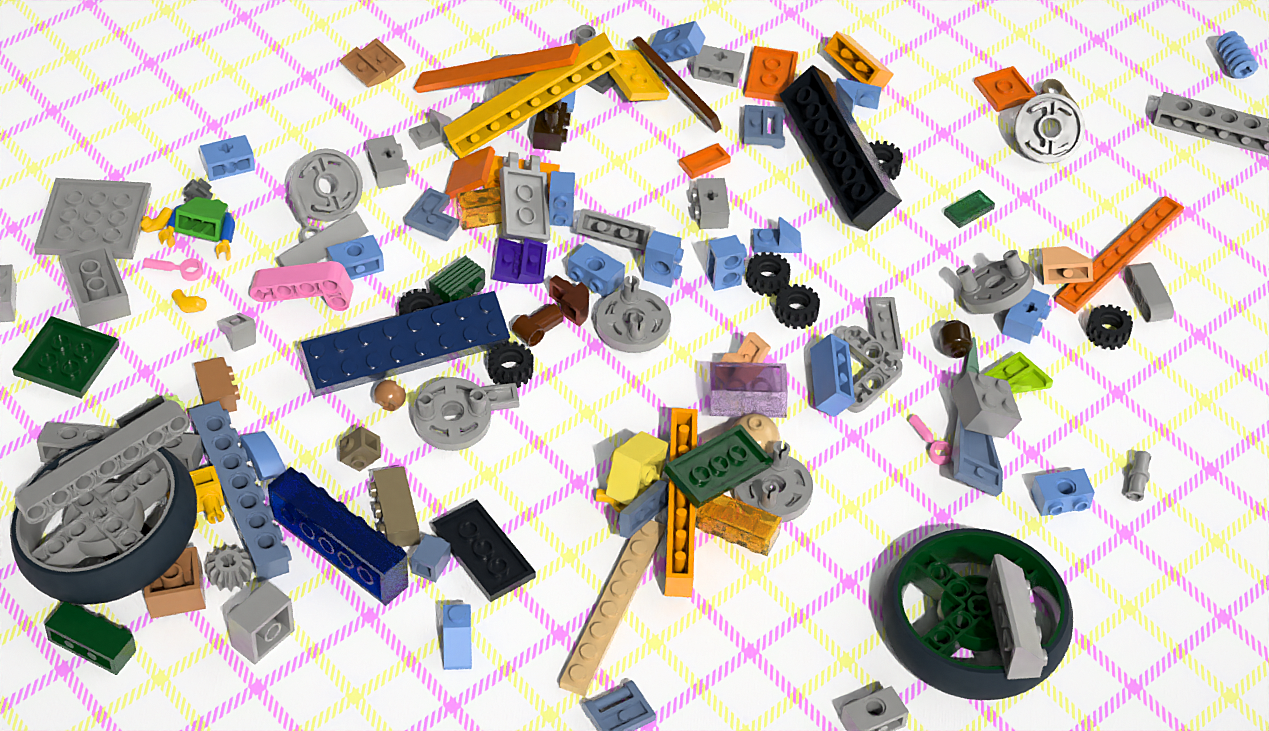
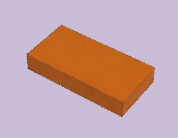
M716 143L679 159V166L691 179H694L729 164L731 156L719 143Z

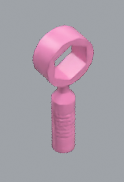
M189 258L180 265H175L170 261L144 259V268L165 271L180 270L182 278L187 281L198 280L203 275L202 263L198 259ZM189 267L198 268L195 272L185 271Z
M913 415L909 422L926 442H930L929 457L931 461L938 465L948 464L951 461L952 445L945 441L935 442L933 434L918 415ZM935 450H945L948 455L938 456Z

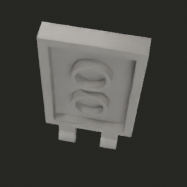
M508 152V157H503V167L499 170L503 237L519 240L527 238L547 243L551 240L547 173L540 172V156L530 155V160H524V169H520L518 165L519 154Z

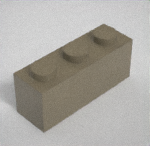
M405 467L373 471L374 482H370L369 487L371 498L377 499V503H374L376 519L381 518L382 524H379L381 540L386 539L388 550L419 545V525Z

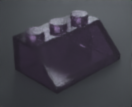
M710 361L708 413L710 416L742 417L746 414L757 413L769 418H787L788 385L786 363Z

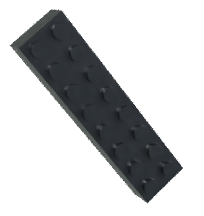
M812 64L780 94V97L850 221L868 232L900 204L902 199L831 78Z

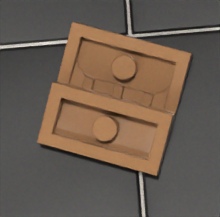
M377 38L362 50L356 46L339 60L343 66L367 87L378 85L406 68L405 63Z

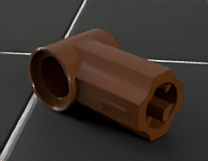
M555 303L548 304L531 316L523 314L518 317L512 325V331L530 347H534L541 342L546 332L563 322L564 315Z

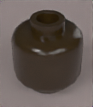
M959 320L946 322L938 333L942 352L947 356L962 358L973 347L970 327Z

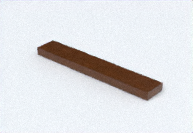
M641 36L634 38L632 41L636 50H639L657 74L715 133L721 130L722 126L718 115Z

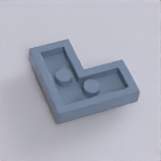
M428 188L405 217V224L448 241L459 227V219L442 213L450 203V196Z

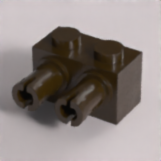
M562 99L537 113L533 131L534 149L561 152L562 143H567L568 129L565 128L566 126L570 127L571 113L567 112L568 103L562 102Z

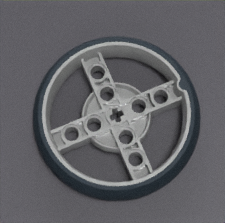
M104 439L86 443L61 455L47 465L28 486ZM164 447L157 449L117 474L133 473L123 482L103 483L69 504L64 515V528L41 546L40 542L43 533L55 514L42 522L30 524L24 519L16 506L11 523L10 538L13 556L20 572L36 589L51 598L82 605L101 604L119 600L153 583L177 561L186 548L195 527L197 518L196 489L191 475L183 463ZM170 491V497L164 513L153 529L146 536H143L140 531L145 520L144 511ZM116 552L120 554L111 560L97 565L73 568L87 556L102 557Z

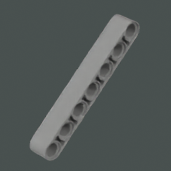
M166 401L21 490L15 497V504L28 523L37 524L186 432L190 427V419L176 401Z

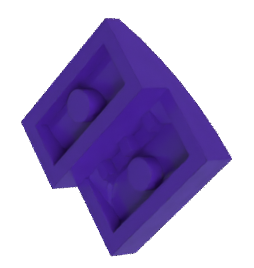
M499 237L495 247L491 279L514 284L543 283L548 244L527 238L521 244Z

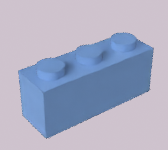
M830 333L810 348L815 407L835 417L855 403L849 343Z

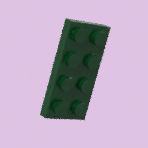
M739 424L667 463L663 471L698 509L767 470L774 461L745 428Z

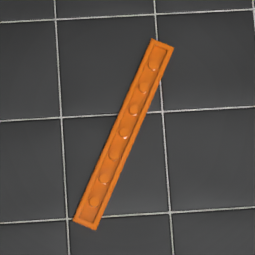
M577 43L426 71L420 74L414 88L417 93L570 66L574 64L580 48Z
M1166 195L1162 197L1092 262L1093 282L1070 283L1056 296L1055 302L1076 314L1183 213L1184 206Z

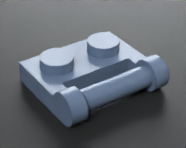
M745 105L744 144L772 145L776 149L783 148L785 146V137L783 136L785 109L776 106ZM768 118L774 120V134L768 133Z
M633 680L623 683V687L594 701L589 699L582 703L585 715L591 719L598 731H635L656 720V713ZM626 697L631 698L606 711H603L601 713L599 712V710L611 704H614Z

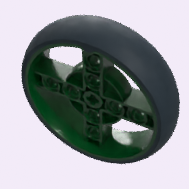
M979 528L954 529L935 534L920 541L905 553L894 566L885 585L882 597V616L886 635L902 663L915 676L933 688L964 699L998 700L1027 692L1047 679L1056 670L1063 660L1072 639V602L1067 587L1057 570L1040 552L1027 543L998 531ZM994 554H1000L1023 569L1025 580H1029L1030 588L1045 606L1051 621L1049 641L1046 645L1040 642L1041 648L1045 649L1047 653V665L1043 666L1040 677L1007 679L1004 665L980 666L950 658L960 648L972 651H989L994 649L1000 655L1001 651L986 590L988 577L981 575L961 577L947 564L978 563L991 566ZM912 582L938 602L937 617L939 624L923 637H920L914 630L904 610V594Z

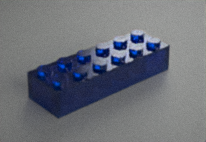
M289 467L267 485L269 503L274 520L383 605L387 606L409 587L408 562L405 550L398 545L392 544L381 531H375L361 516H356L350 512L343 502H337L329 496L323 487H317L309 480L306 474L303 472L299 473L294 468Z

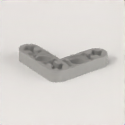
M854 325L844 331V341L849 343L850 351L871 368L869 372L853 385L855 399L861 396V402L855 401L847 409L850 412L859 413L871 405L902 376L903 364L895 354L866 330ZM850 336L854 338L859 336V341L857 339L851 341ZM869 349H876L880 352V355L876 358H871L867 356L866 352ZM887 366H889L890 368L896 366V371L892 369L887 371ZM874 379L879 381L881 385L876 389H871L867 386V382Z

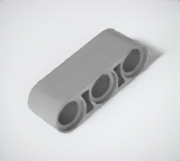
M1151 262L1126 266L1124 271L1126 283L1145 321L1149 323L1172 319L1174 316L1173 303L1154 265Z

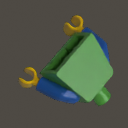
M195 197L185 204L176 206L166 224L168 228L159 232L158 236L161 245H163L166 239L170 248L175 245L174 231L215 242L222 241V243L216 246V257L219 259L220 253L226 252V258L229 261L231 258L229 243H232L236 225L232 214L228 212V204L223 203L219 199L210 200Z

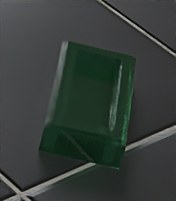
M979 189L945 208L944 215L960 229L995 208V202Z

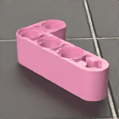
M328 261L260 269L255 272L250 296L258 302L323 296L330 308L336 311H345L349 308L354 286L342 264Z

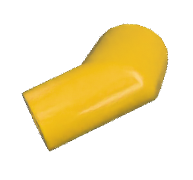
M164 207L157 218L151 219L149 216H143L141 230L149 233L164 229L173 211L168 207Z
M177 289L171 294L175 303L185 313L204 311L207 307V301L199 296L186 297L181 289Z
M597 489L596 502L609 503L618 513L628 506L607 496V489Z

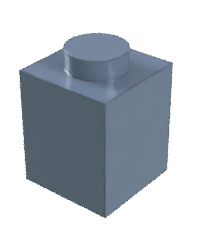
M426 534L411 557L412 574L436 583L451 559L450 543L440 537Z

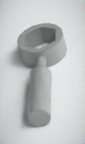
M296 191L289 195L299 220L305 226L299 236L302 243L307 240L305 236L307 231H313L315 234L321 232V229L314 225L309 226L307 211L299 191Z

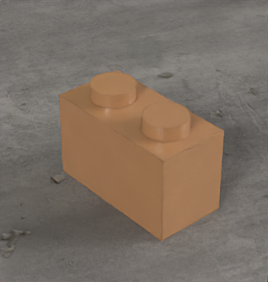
M220 357L194 363L196 381L203 405L219 401L223 410L227 409L229 413L237 411L236 400H240L239 389L237 385H232L231 381H235L232 366L226 365L225 358Z

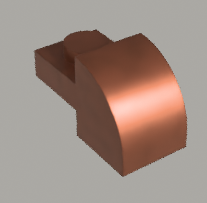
M558 275L552 277L549 284V297L561 304V313L564 317L580 327L589 315L590 294L588 288L582 282L574 287L569 281L562 279Z

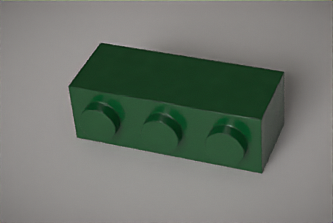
M64 601L44 625L48 641L116 676L136 653L134 636L129 630L118 628L110 624L105 618L101 616L96 617L88 613L80 605L74 606Z

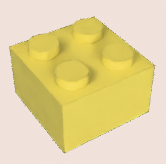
M641 431L634 437L629 438L620 447H616L610 458L612 465L606 478V483L608 484L606 495L629 505L656 481L661 480L669 443Z

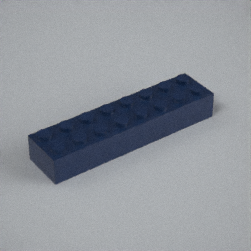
M494 290L306 340L300 343L299 354L313 398L491 350L493 347L497 348L499 343L505 346V342L510 339V334Z

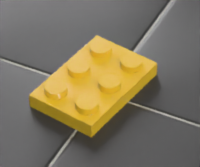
M616 50L622 63L608 72L629 101L667 100L670 92L639 50Z

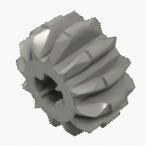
M227 545L224 551L217 548L215 555H209L208 564H206V574L209 577V582L212 586L217 585L220 591L227 587L232 592L233 587L237 586L242 589L244 586L243 582H250L253 564L248 553L242 552L239 546L231 550Z

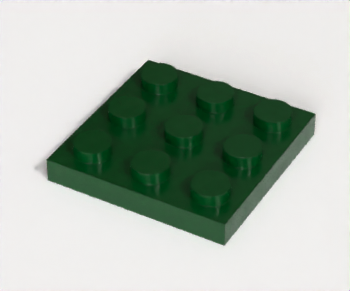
M51 316L12 368L13 375L82 399L119 347V339Z

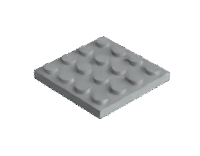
M55 178L34 246L35 253L42 255H64L108 243L115 259H133L142 228L141 221L143 216H145L152 191L151 183Z

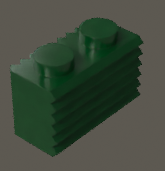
M464 255L429 281V291H434V296L438 293L440 299L443 300V304L468 298L474 292L478 293L484 288L485 269L481 268L480 265L478 266L467 255Z

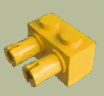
M214 465L189 472L196 489L197 513L205 511L207 520L211 524H216L214 517H217L218 522L223 521L225 515L221 506L225 505ZM170 491L165 495L167 503L170 497ZM196 519V523H195L194 529H196V528L198 527V520H197V519Z

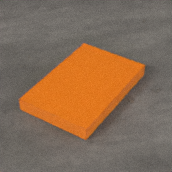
M754 46L745 97L783 102L780 94L794 82L799 52Z

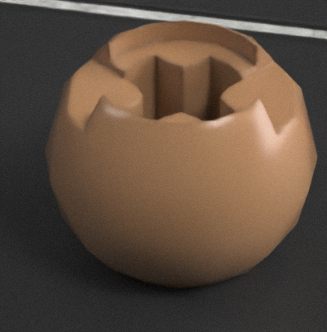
M384 380L374 390V401L383 406L384 410L395 411L406 400L404 387L402 388L397 385L396 381Z

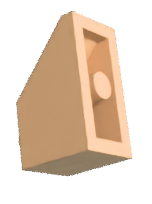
M1067 246L1042 248L1044 285L1093 282L1092 259Z

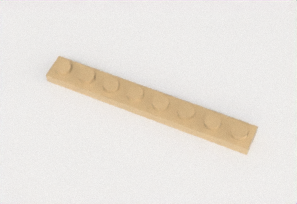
M650 520L631 537L560 680L559 688L584 697L586 696L666 532L665 524Z

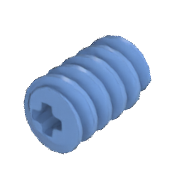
M1236 31L1224 33L1216 41V49L1234 78L1244 79L1257 71L1259 67L1258 62L1255 60L1254 55H1252L1244 38L1239 36Z

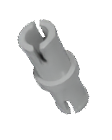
M1140 450L1135 453L1133 469L1129 472L1130 485L1127 496L1128 499L1134 502L1144 499L1145 486L1150 479L1148 470L1152 456L1147 451Z

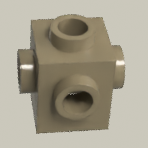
M362 426L340 440V462L359 472L381 458L380 436Z

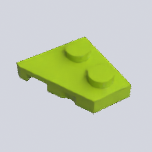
M1020 351L984 374L1008 381L1012 394L1049 389L1054 381Z

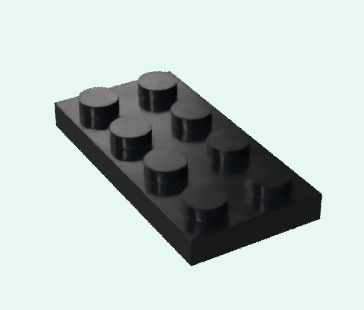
M477 499L432 522V530L438 537L450 543L452 555L490 602L536 578L534 568Z

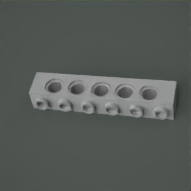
M1163 91L1153 126L1269 156L1268 118Z
M47 422L37 441L40 461L51 463L76 447L92 441L105 439L122 428ZM181 434L162 446L174 454L183 463L188 472L198 469L203 457L200 435Z

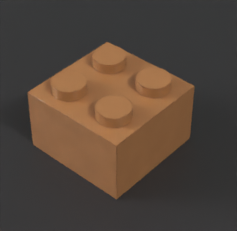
M197 546L185 548L177 561L161 577L144 588L145 601L151 619L206 609L203 568Z

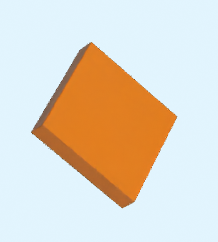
M1014 66L978 76L974 79L975 86L996 112L1025 104L1037 95Z
M491 145L454 161L445 194L449 195L450 199L487 184L495 155V150Z

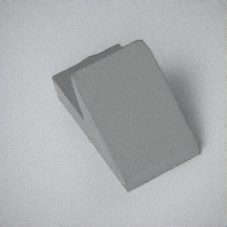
M429 109L430 122L410 128L409 137L419 150L447 141L448 138L443 127L452 123L453 120L440 112Z
M239 312L217 321L219 330L227 334L233 352L256 343V323L253 318Z

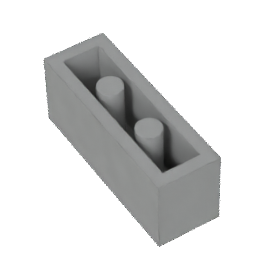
M582 208L576 232L646 251L647 243L653 231H656V227L592 209Z

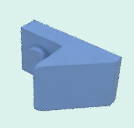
M837 78L836 89L851 114H853L855 105L878 110L882 87Z
M779 217L777 229H753L754 253H802L801 232L782 217Z

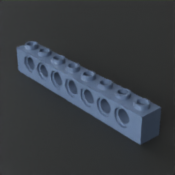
M219 401L189 409L191 427L195 435L201 436L202 451L208 467L213 465L215 467L226 509L245 552L250 556L258 583L289 573L288 561L292 560L289 547L287 545L283 546L281 543L283 536L279 525H273L274 516L270 505L265 506L263 502L265 501L261 485L256 486L255 484L257 478L253 467L247 466L248 457L245 448H239V436L236 428L231 429L229 425L231 424V418L228 410H223Z

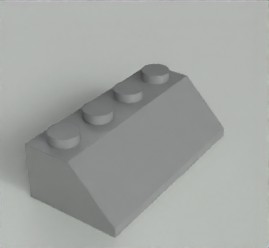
M994 554L986 590L1006 678L1040 677L1043 666L1047 665V653L1045 649L1041 648L1040 644L1042 633L1040 626H1036L1035 604L1034 602L1031 603L1029 598L1031 592L1030 582L1025 580L1022 568L1002 555Z

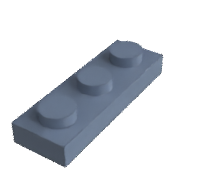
M656 481L626 508L621 510L618 516V524L620 525L619 536L629 539L668 505V482Z

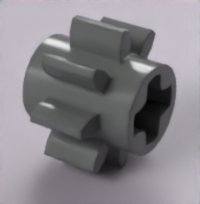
M202 178L198 182L195 179L190 180L182 192L186 195L184 201L187 203L195 197L211 200L213 193L209 190L212 186Z

